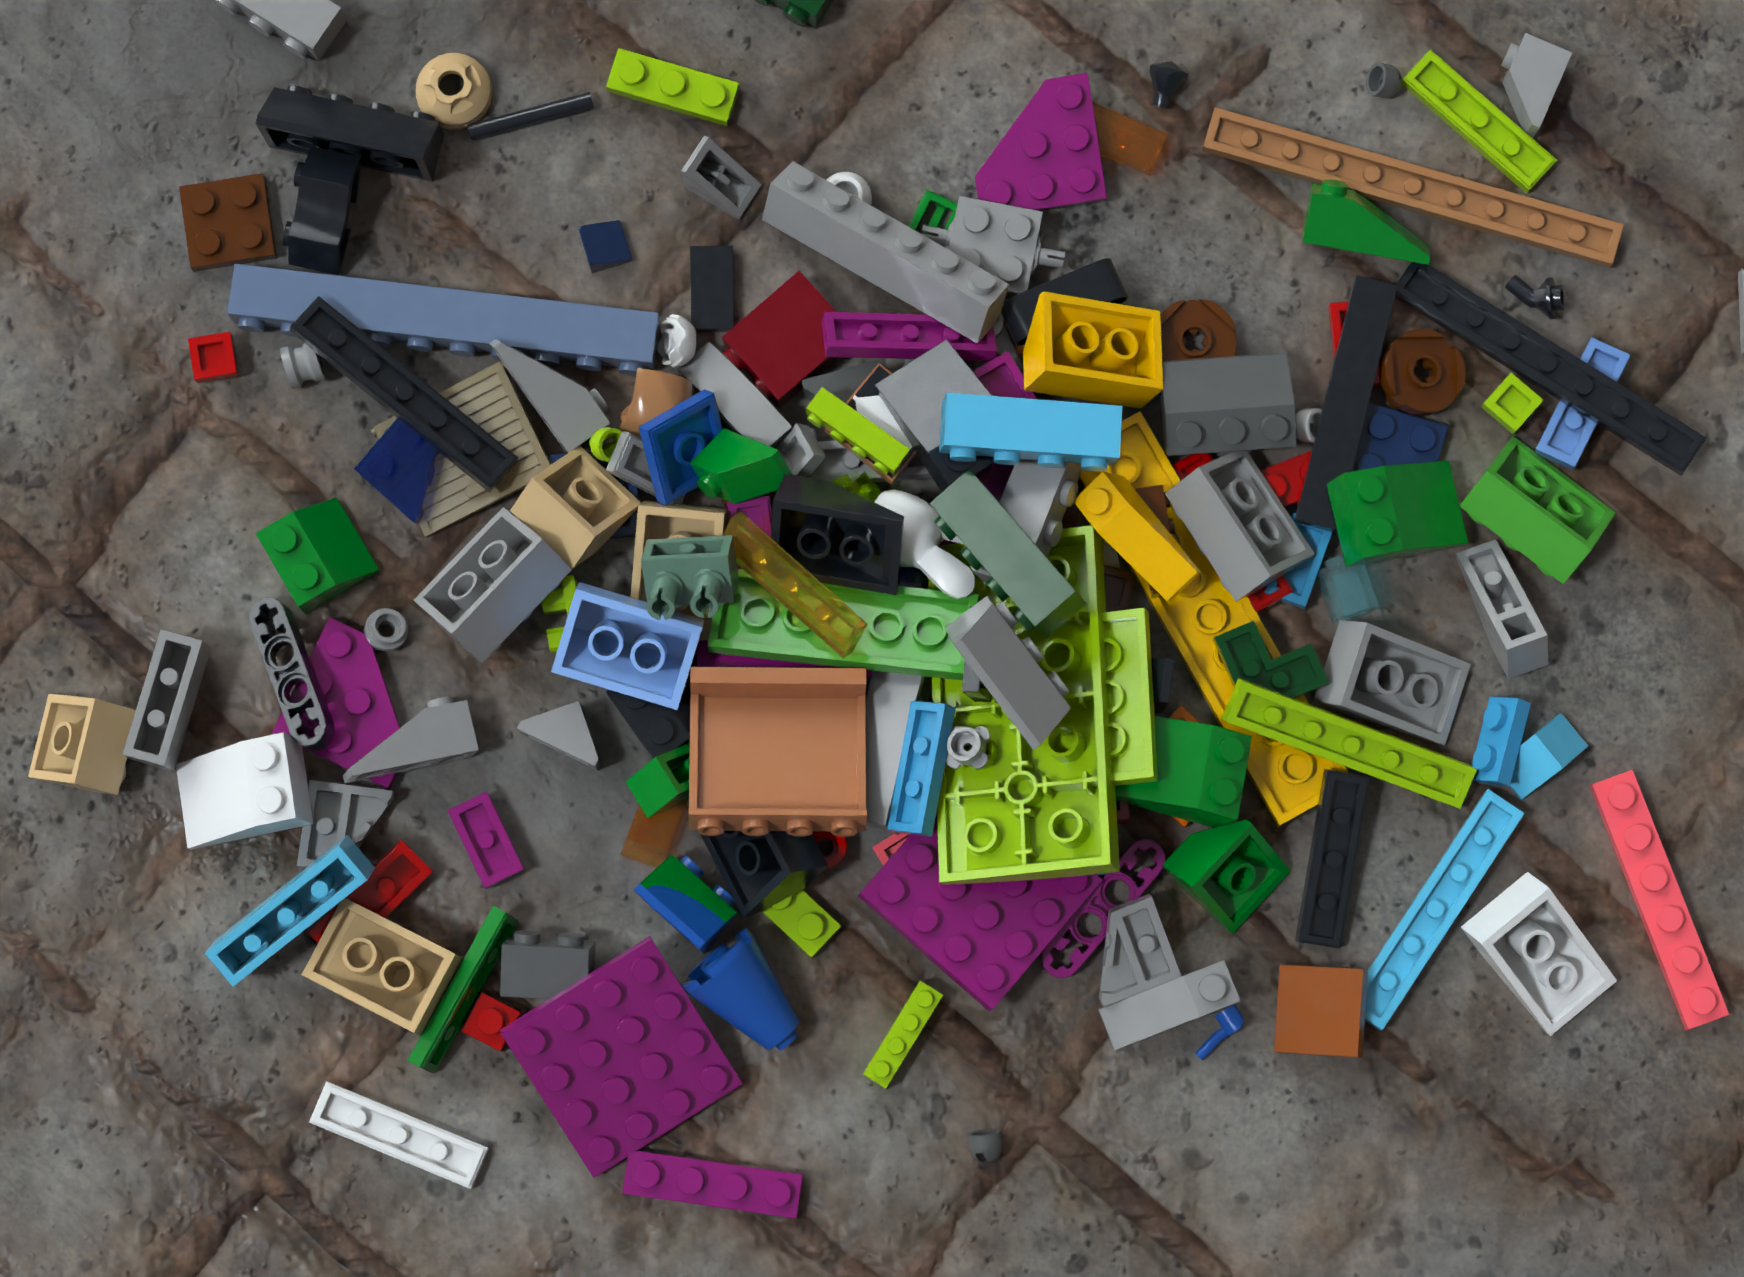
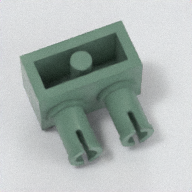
M733 535L649 539L646 541L641 565L647 598L646 609L652 618L660 620L662 611L665 610L664 619H669L673 615L675 608L690 604L692 612L700 618H704L705 610L709 608V618L716 614L719 606L735 601L739 575Z

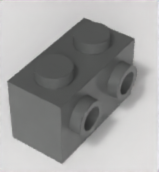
M515 931L514 936H509L502 944L500 996L537 999L552 998L595 970L596 941L584 940V935L579 933L558 934V939L540 938L541 933L538 931Z

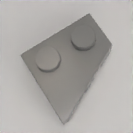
M310 780L308 791L313 824L303 826L297 866L306 868L346 835L360 848L394 799L395 792L392 790Z
M1150 894L1109 909L1099 999L1103 1007L1182 977Z

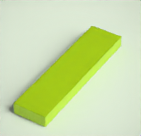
M1431 49L1402 79V85L1526 194L1556 163V158Z

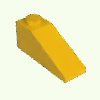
M1102 472L1076 497L1075 505L1097 533L1166 601L1171 602L1201 573L1124 476Z

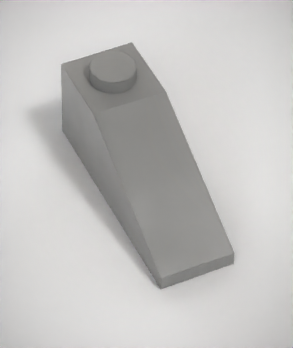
M498 339L489 343L561 447L568 453L589 439L597 429L604 428L610 424L604 415V412L609 407L595 388L588 392L580 383Z
M1495 539L1456 553L1457 562L1489 643L1507 678L1511 679L1549 665L1548 635L1497 540Z
M448 696L427 702L428 708L423 709L351 766L343 774L344 783L472 757L479 751L467 700L453 702V697Z
M1223 960L1098 1011L1115 1051L1240 1002V998L1226 963Z

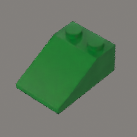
M1449 461L1387 465L1343 473L1326 484L1346 568L1469 544Z
M1155 716L1158 781L1115 786L1116 800L1212 828L1237 821L1252 736L1215 725Z

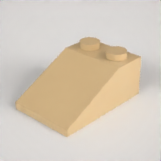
M643 501L640 503L637 513L630 597L647 602L641 558L647 540L725 536L728 531V509L674 503L664 505L654 501ZM690 604L675 608L677 612L700 618L692 612ZM706 608L704 618H701L704 619L699 641L709 639L712 617L708 618L709 608Z
M344 898L340 901L301 975L421 1036L463 958Z

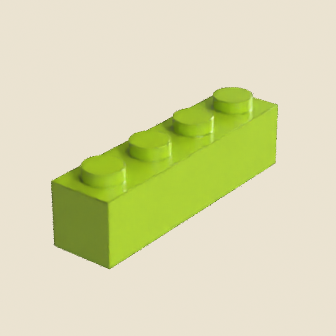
M821 387L806 408V414L809 416L807 419L818 428H821V426L827 427L831 430L829 435L841 444L844 441L853 446L851 451L862 459H865L866 456L875 462L873 466L884 475H887L888 472L894 475L910 454L908 447L823 387Z
M919 981L865 1069L863 1076L884 1089L888 1087L943 997V994Z

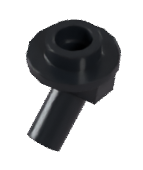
M1517 275L1513 276L1505 286L1523 304L1530 308H1537L1551 320L1557 318V311L1564 310L1562 285H1555L1553 277L1546 278L1536 290L1532 289Z

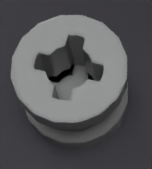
M304 343L298 348L290 346L280 348L283 366L292 389L301 387L302 383L312 379L319 382L326 379L320 355Z

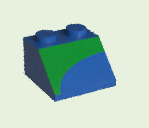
M671 854L640 882L634 891L704 954L737 918L738 914L732 908L735 901L718 884L711 890L699 878L705 872L686 855L679 861Z

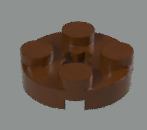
M1199 299V301L1182 300L1171 304L1161 313L1162 361L1235 356L1237 338L1234 322L1229 314L1218 304ZM1187 332L1192 336L1198 332L1204 336L1201 344L1205 348L1201 351L1196 349L1192 351L1185 348L1187 341L1183 336Z
M1414 329L1404 333L1384 348L1380 360L1379 376L1382 388L1386 393L1387 402L1391 407L1399 410L1402 409L1412 415L1427 416L1445 409L1460 394L1466 377L1464 360L1456 346L1452 348L1448 342L1442 339L1445 337L1444 335L1431 329ZM1418 362H1422L1423 368L1431 372V376L1426 378L1424 382H1421L1414 374V369L1417 367Z

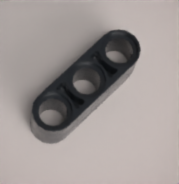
M1105 258L1010 297L1004 301L1001 314L1015 345L1022 346L1026 343L1038 298L1043 291L1122 304L1128 299V295L1111 258Z

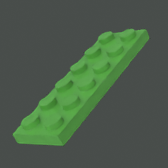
M738 569L739 584L735 601L719 606L716 614L712 616L707 645L709 653L844 668H866V670L963 680L965 659L952 643L945 627L968 611L970 606L976 605L979 602V594H970L964 599L957 600L949 597L941 590L898 586L897 595L771 575L769 572Z

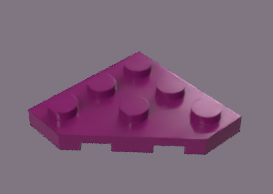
M1088 73L1045 79L975 175L979 200L1037 211L1107 200Z
M329 617L309 658L334 722V738L326 748L319 751H311L303 746L302 748L348 770L396 732L400 726L375 655L374 647L367 641L364 633ZM306 682L296 683L290 695L292 703H298L305 698L308 690ZM281 713L272 734L284 732L291 735L283 713ZM307 713L301 714L308 718L311 730L306 735L313 738L315 736L314 729L319 724L312 721ZM398 773L374 777L368 780L390 790Z

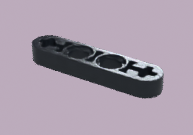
M266 597L260 599L250 610L249 623L291 737L296 743L308 750H322L334 738V722L293 613L288 606L275 598ZM274 611L275 613H277V615L273 617V623L276 630H278L282 634L276 635L275 630L265 624L268 620H270L268 614L269 612ZM285 645H292L294 650L293 658L288 664L278 666L276 663L277 652ZM298 682H306L308 688L307 695L302 701L292 703L290 700L292 687ZM307 713L312 721L319 724L314 729L315 736L313 738L306 735L311 730L308 718L301 714Z

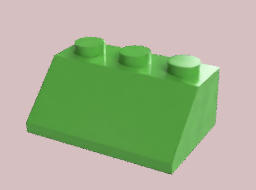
M1514 436L1507 442L1459 505L1468 512L1469 516L1476 523L1488 527L1500 536L1509 548L1521 552L1537 564L1541 572L1547 576L1554 577L1562 584L1565 583L1593 549L1616 512L1540 455L1535 454L1532 449Z

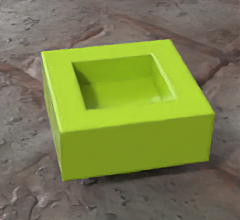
M1511 372L1482 404L1481 408L1510 433L1514 434L1542 403L1543 399Z

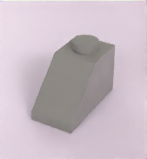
M1525 33L1519 45L1511 42L1501 66L1508 70L1502 83L1522 130L1531 138H1534L1543 122L1572 52Z

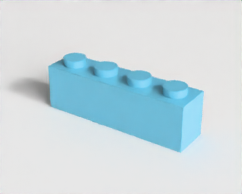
M946 393L942 400L939 453H948L951 460L961 462L976 461V456L994 457V463L1002 465L1020 464V459L1038 460L1037 465L1044 468L1064 467V462L1081 463V469L1086 471H1106L1108 465L1113 466L1120 458L1122 406Z
M346 835L214 940L204 954L232 987L235 986L367 881L375 867L351 838Z

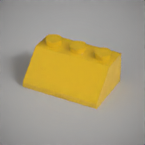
M1043 291L1039 295L1023 350L1024 391L1132 408H1143L1163 390L1160 311Z

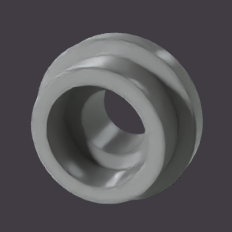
M382 608L374 611L368 617L364 632L367 641L374 648L381 651H392L399 648L406 640L408 625L405 618L398 611ZM380 625H388L392 629L393 635L390 637L382 636L378 631V627Z

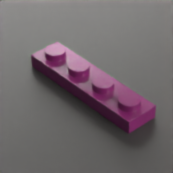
M824 312L821 321L825 357L916 359L945 340L950 343L963 360L991 361L995 358L997 352L994 327L976 343L926 314Z
M633 1150L628 1153L622 1194L797 1219L803 1175Z

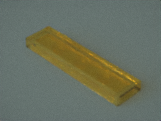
M742 512L731 517L723 536L733 535L737 564L843 659L851 654L861 638L867 623Z

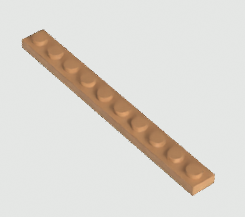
M1216 107L1214 108L1202 149L1203 152L1311 183L1322 184V181L1327 179L1340 181L1348 185L1347 189L1355 190L1361 196L1370 200L1607 268L1613 265L1624 226L1621 223Z

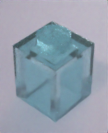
M1343 555L1324 562L1326 568L1320 570L1317 574V580L1332 625L1339 623V620H1349L1372 613L1379 606L1365 564L1346 568Z

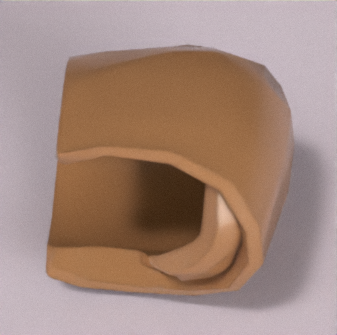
M638 368L632 401L621 413L619 430L630 432L641 438L639 426L693 396L692 382L674 374Z

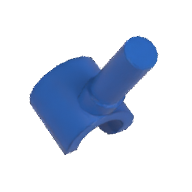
M1231 1005L1215 1015L1221 1029L1214 1032L1195 1052L1202 1061L1221 1041L1242 1027L1244 1018L1236 1005Z

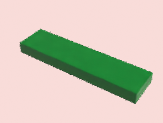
M495 906L492 907L407 1061L433 1074L438 1070L498 962L503 942L513 935L518 926V919Z

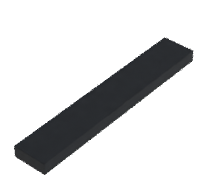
M1356 275L1354 278L1294 518L1295 523L1334 533L1337 531L1326 484L1343 473L1352 472L1398 285Z
M320 296L290 326V332L489 493L517 463L518 457Z

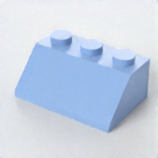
M579 582L551 672L677 710L703 628L704 619L674 611L673 615L665 620V610H663L661 619L657 620L648 614L646 609L647 602Z

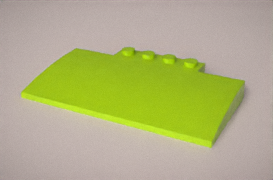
M1092 525L1062 529L1059 542L1055 547L1051 546L1047 556L1049 561L1087 605L1048 639L1037 628L1029 633L1019 621L1012 627L1021 641L1027 636L1030 637L1044 656L1038 662L1047 675L1055 671L1070 691L1064 698L1071 709L1040 746L1034 750L1031 748L993 696L991 697V702H974L962 692L963 680L932 677L933 703L956 707L952 728L961 726L975 729L978 726H983L991 735L990 740L986 743L985 753L989 761L984 768L975 769L970 765H962L958 769H953L947 762L945 763L937 806L939 883L942 885L1037 880L1120 872L1115 786L1158 781L1149 612L1145 608L1106 612L1103 541ZM955 543L939 546V548L967 565L971 571L973 570V567L960 553L965 545ZM973 572L975 585L971 594H979V602L986 596L990 598L995 606L1002 602L992 589ZM928 578V589L940 590ZM1010 597L1003 602L1011 613L1018 608ZM967 744L965 746V751H970L972 745Z

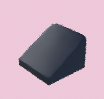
M620 220L578 227L592 273L632 261Z

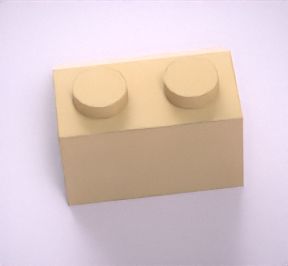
M580 445L532 477L510 510L521 522L539 535L572 569L596 553L638 509V505L641 503L618 480L605 471L606 469Z
M48 694L28 777L92 792L118 795L120 785L126 775L125 764L127 757L122 754L136 710L95 698Z

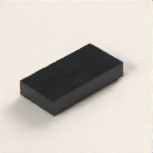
M733 245L690 246L691 324L696 332H728L734 327Z

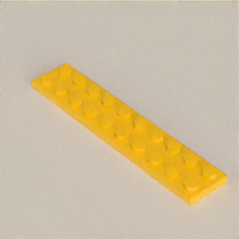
M1141 411L1122 421L1120 458L1113 466L1108 465L1106 471L1082 470L1078 478L1084 485V489L1102 472L1124 476L1135 490L1137 488L1163 485L1164 492H1167L1180 482L1178 475ZM1171 504V507L1167 508L1168 518H1173L1175 534L1171 535L1201 573L1169 602L1163 597L1151 598L1149 583L1127 561L1126 563L1135 574L1138 584L1220 727L1252 736L1246 772L1279 827L1318 805L1324 769L1349 772L1341 764L1233 725L1222 719L1234 687L1213 642V638L1254 620L1271 660L1281 656L1257 612H1255L1249 598L1245 597L1236 602L1230 592L1223 587L1219 575L1207 557L1198 549L1196 540L1184 522L1175 514ZM1304 695L1295 698L1296 700L1309 704Z

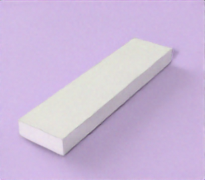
M327 1081L309 1123L469 1189L473 1188L489 1150L488 1147Z

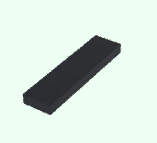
M1324 769L1295 937L1297 942L1341 948L1370 778L1368 776Z

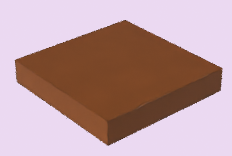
M1280 965L1274 1052L1363 1058L1368 970Z

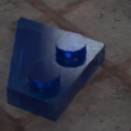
M397 418L354 469L412 522L418 524L422 520L424 513L421 509L427 486L432 484L435 472L434 460L440 452Z

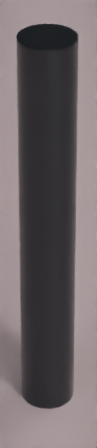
M590 92L471 123L468 124V129L473 141L593 109L594 105Z

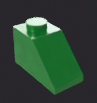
M725 428L690 462L699 478L697 485L708 497L712 499L719 497L733 504L776 491L784 474L793 475L777 449Z
M690 743L656 756L626 781L627 786L647 818L675 808L689 799Z

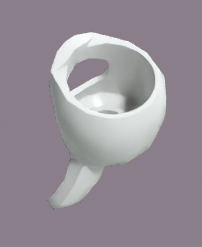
M895 489L882 492L874 503L904 516L900 567L920 569L949 597L958 600L970 595L975 585L973 572L953 555L939 548L943 540H950L934 523V520L940 516L935 509L926 501L907 492ZM958 536L951 540V542H956L964 545V543L958 538Z

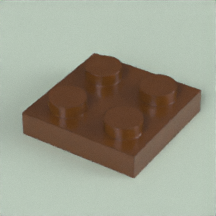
M263 173L179 186L190 268L193 272L234 266V264H247L277 259L266 178Z

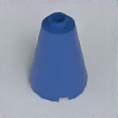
M744 928L732 935L738 941L730 948L721 943L688 974L691 981L683 982L681 986L689 995L766 1050L776 1047L781 1051L798 1036L799 1033L795 1028L800 1021L754 935L747 928Z

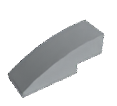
M710 342L698 350L689 362L677 369L683 378L692 382V388L697 393L704 389L714 393L720 419L732 432L776 448L792 429V426L762 393Z

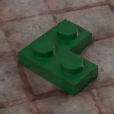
M1254 620L1213 638V642L1233 687H1235L1238 678L1295 699L1329 683L1312 643L1271 660Z

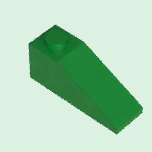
M1329 179L1323 180L1322 184L1312 182L1302 228L1303 243L1429 265L1431 256L1428 244L1355 190L1347 189V184Z

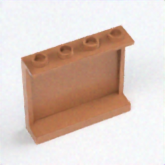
M691 667L689 831H698V833L706 836L720 835L724 831H742V833L749 836H762L769 831H787L792 836H808L813 831H831L833 835L848 837L856 835L858 832H866V668Z

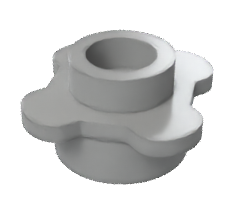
M961 726L953 727L947 740V750L949 752L946 757L947 764L953 769H958L962 765H970L975 769L984 768L989 761L985 753L986 743L991 737L990 732L983 726H978L975 729ZM967 744L972 745L970 751H965V746Z

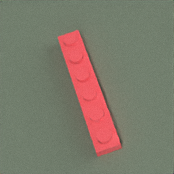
M1633 769L1590 785L1591 793L1684 1029L1689 1030L1729 1015Z

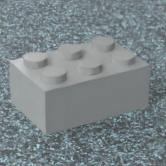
M503 507L414 601L447 634L482 664L500 648L502 642L520 623L529 618L532 611L551 591L561 584L564 577L572 569L539 535Z

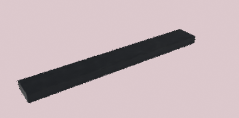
M1411 262L1397 282L1396 299L1678 475L1682 476L1705 443L1707 438L1431 266Z

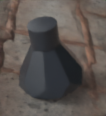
M1172 61L1152 63L1149 70L1155 90L1152 105L1168 109L1171 96L1187 81L1189 73Z

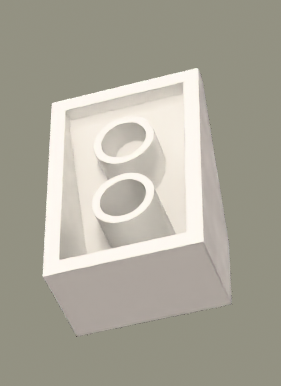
M282 732L241 741L176 764L187 848L190 850L313 824L302 746L296 743L289 734Z
M1529 872L1525 873L1461 926L1483 958L1549 1036H1552L1617 982L1616 978L1550 888Z

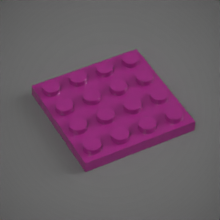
M936 811L932 837L911 834L857 896L990 1012L1101 883L1102 879L1097 874L1037 880L942 885L939 883Z
M651 936L500 1030L504 1040L593 1178L628 1157V1153L633 1150H639L743 1084Z

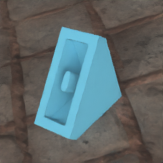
M1559 713L1520 745L1509 786L1520 800L1563 769L1588 747L1587 743L1562 713Z

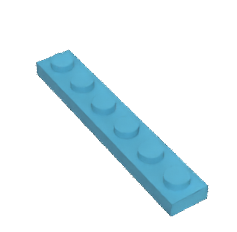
M1489 789L1483 793L1368 968L1365 1021L1380 1031L1384 1029L1524 815V812Z

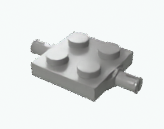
M959 196L955 218L948 230L923 225L921 233L1008 283L1007 294L1017 295L1028 290L1030 277L1035 271L1037 264L1062 269L1066 251L1041 248L1039 231L1043 215L1042 211Z

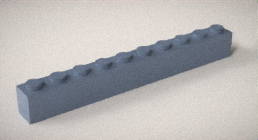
M234 264L227 314L234 323L238 324L239 329L245 331L263 332L264 327L281 328L280 333L297 337L290 332V326L320 296L381 347H389L391 341L407 343V348L415 351L431 352L433 346L449 348L451 354L465 357L475 356V351L492 353V358L500 360L489 344L493 340L498 339L546 366H559L560 361L576 363L577 368L586 371H601L602 366L619 368V373L629 376H636L638 368L655 370L660 334L659 326L661 324L659 313Z

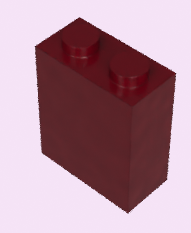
M798 271L722 336L723 346L726 348L722 354L739 371L744 368L753 378L752 384L769 402L772 400L780 409L802 390V380L818 376L839 358L825 357L821 324L824 312L836 311L807 278Z

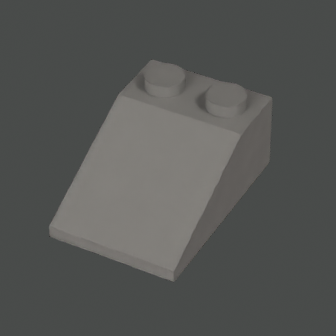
M1339 620L1324 667V673L1329 683L1317 689L1314 702L1344 714L1445 746L1471 664L1372 624Z

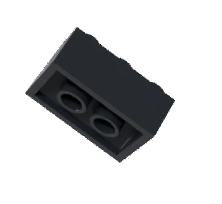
M724 831V833L716 836L700 834L743 918L750 917L805 889L828 867L812 834L808 836H792L787 831H769L762 836H749L742 833V831Z

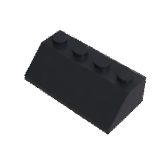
M289 85L287 90L274 87L257 115L255 124L271 148L308 155L312 146L361 157V167L431 182L434 179L444 138L440 122H436V118L427 113L413 111L410 116L394 113V108L381 103H370L369 107L353 104L354 101L338 94H329L328 98L312 95L313 92L311 90L296 85Z

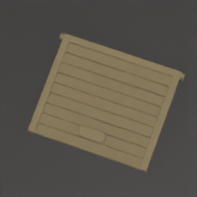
M502 361L439 393L518 457L517 463L491 493L475 482L397 417L393 416L370 429L374 437L378 436L422 532L427 538L525 488L532 477L551 465Z

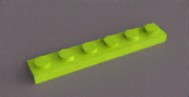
M1240 678L1236 682L1222 716L1224 721L1459 809L1462 807L1477 771L1475 767Z

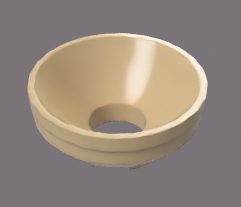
M446 53L430 60L421 70L416 83V99L420 110L423 113L434 116L436 118L435 121L440 122L441 127L448 130H461L468 128V124L480 121L487 113L493 97L492 83L485 68L474 58L460 53ZM448 74H457L464 80L463 89L453 96L445 95L439 89L441 79Z

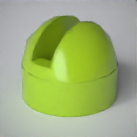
M610 427L597 429L592 434L589 442L593 455L601 461L609 462L622 431ZM612 437L613 441L602 445L603 441Z

